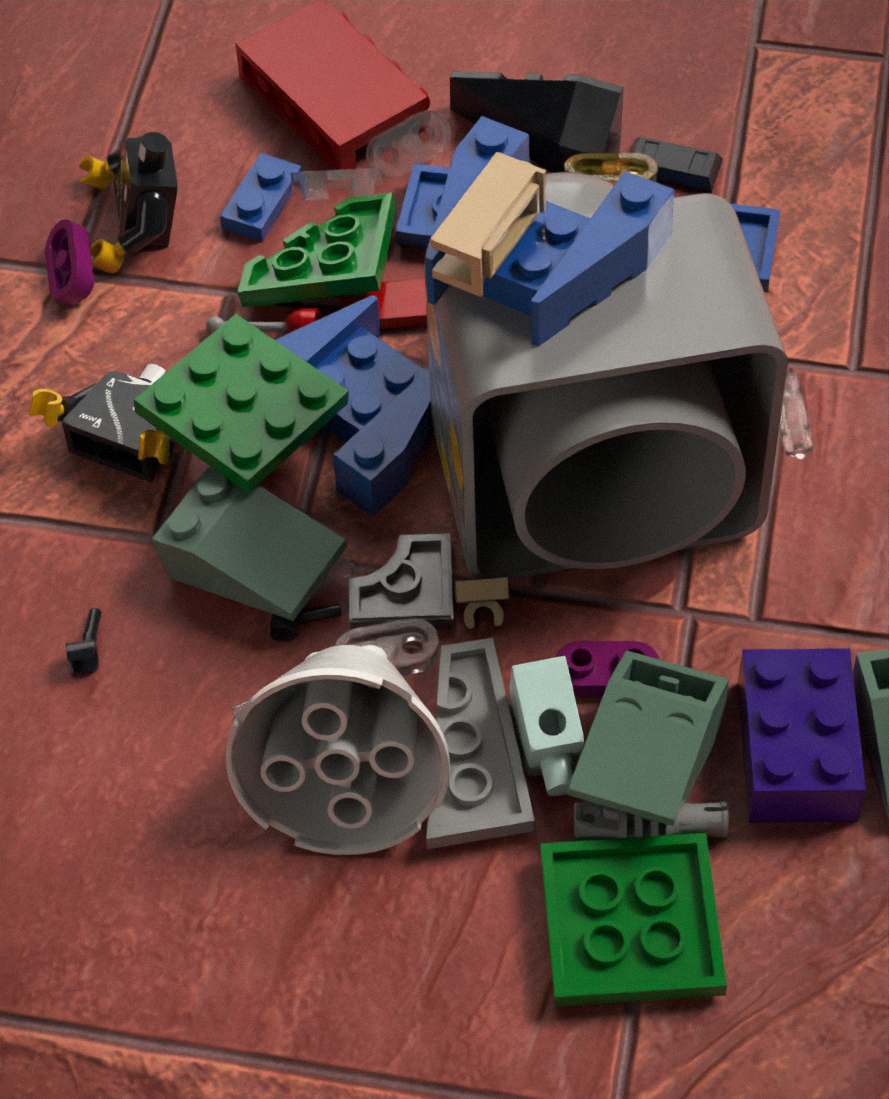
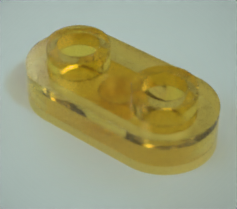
M582 153L570 157L565 162L564 172L582 173L598 177L613 185L616 184L624 171L657 183V163L651 157L640 153Z

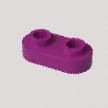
M68 219L60 220L51 230L45 246L49 291L54 299L69 305H75L82 299L87 298L94 287L95 278L92 271L90 241L84 226Z
M574 641L564 645L556 654V657H566L574 696L603 697L609 679L626 650L659 659L658 654L652 647L639 641ZM587 661L589 664L580 667L574 665L573 662Z

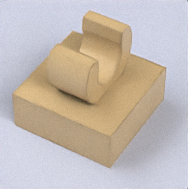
M508 577L455 581V603H469L463 613V621L467 629L474 628L473 614L479 607H486L492 611L494 627L502 625L504 614L501 606L496 601H506L509 599Z

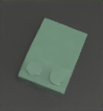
M209 466L152 538L170 579L292 621L295 620L348 546L345 538L261 486L257 485L247 493Z

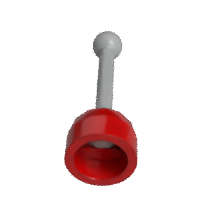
M303 308L291 313L285 322L249 323L264 332H286L289 334L321 319V313L318 308ZM213 316L207 320L206 329L212 334L227 321Z

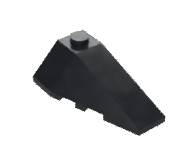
M453 71L450 75V109L473 124H476L480 117L483 116L529 134L530 159L552 173H582L598 177L602 180H606L620 153L624 87L575 74H566L563 80H544L542 74L528 73L525 79H507L500 72Z

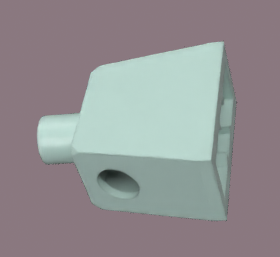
M560 656L514 665L511 670L508 706L527 776L543 775L548 795H565L568 793V787L584 747V736L566 657Z

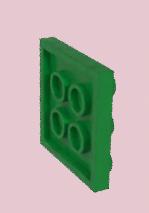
M235 314L134 399V412L249 493L348 404L349 391Z
M706 833L540 843L554 1007L726 995L727 982Z

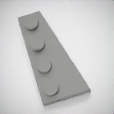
M493 638L441 646L436 721L444 734L448 746L450 771L444 799L440 807H435L428 818L427 849L535 831V819Z

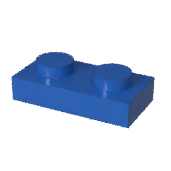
M260 153L221 213V228L263 242L302 181V166Z

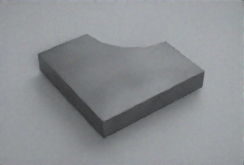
M450 533L399 535L396 552L385 566L370 575L349 579L350 632L453 629Z

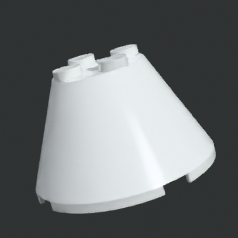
M339 645L309 654L304 662L259 690L246 702L236 716L230 730L226 747V770L230 785L239 803L265 830L271 825L280 832L295 838L294 845L306 850L333 855H357L392 847L421 830V823L433 812L435 807H440L448 786L450 758L444 734L437 721L397 669L387 660L385 651L375 645H365L362 647Z

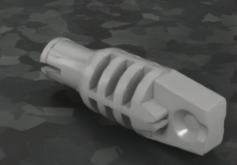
M590 801L578 802L574 805L573 825L576 841L706 833L707 837L726 838L728 835L729 820L726 802L685 803L674 826L650 821L607 806L596 805Z

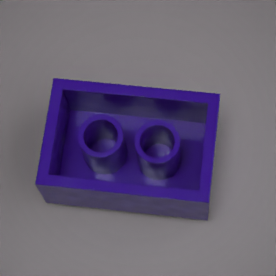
M850 648L742 650L737 684L749 823L858 822L866 787Z

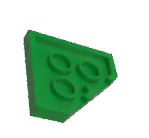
M393 193L347 198L333 207L335 216L319 226L311 221L283 239L284 248L268 259L258 255L245 263L237 291L242 307L258 305L268 307L283 302L317 301L325 297L342 295L361 296L369 292L380 291L397 209Z

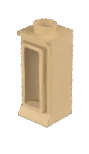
M496 152L430 238V247L446 253L432 269V278L482 298L484 280L487 277H493L540 212H545L546 170L536 167L529 162Z

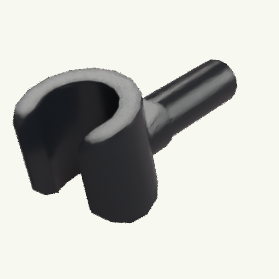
M336 604L311 609L303 608L294 621L272 614L270 636L273 640L281 642L294 640L299 635V624L341 617V606Z
M91 608L89 610L85 630L82 634L83 641L66 643V654L70 662L71 674L94 671L99 668L96 641L102 615L100 609Z

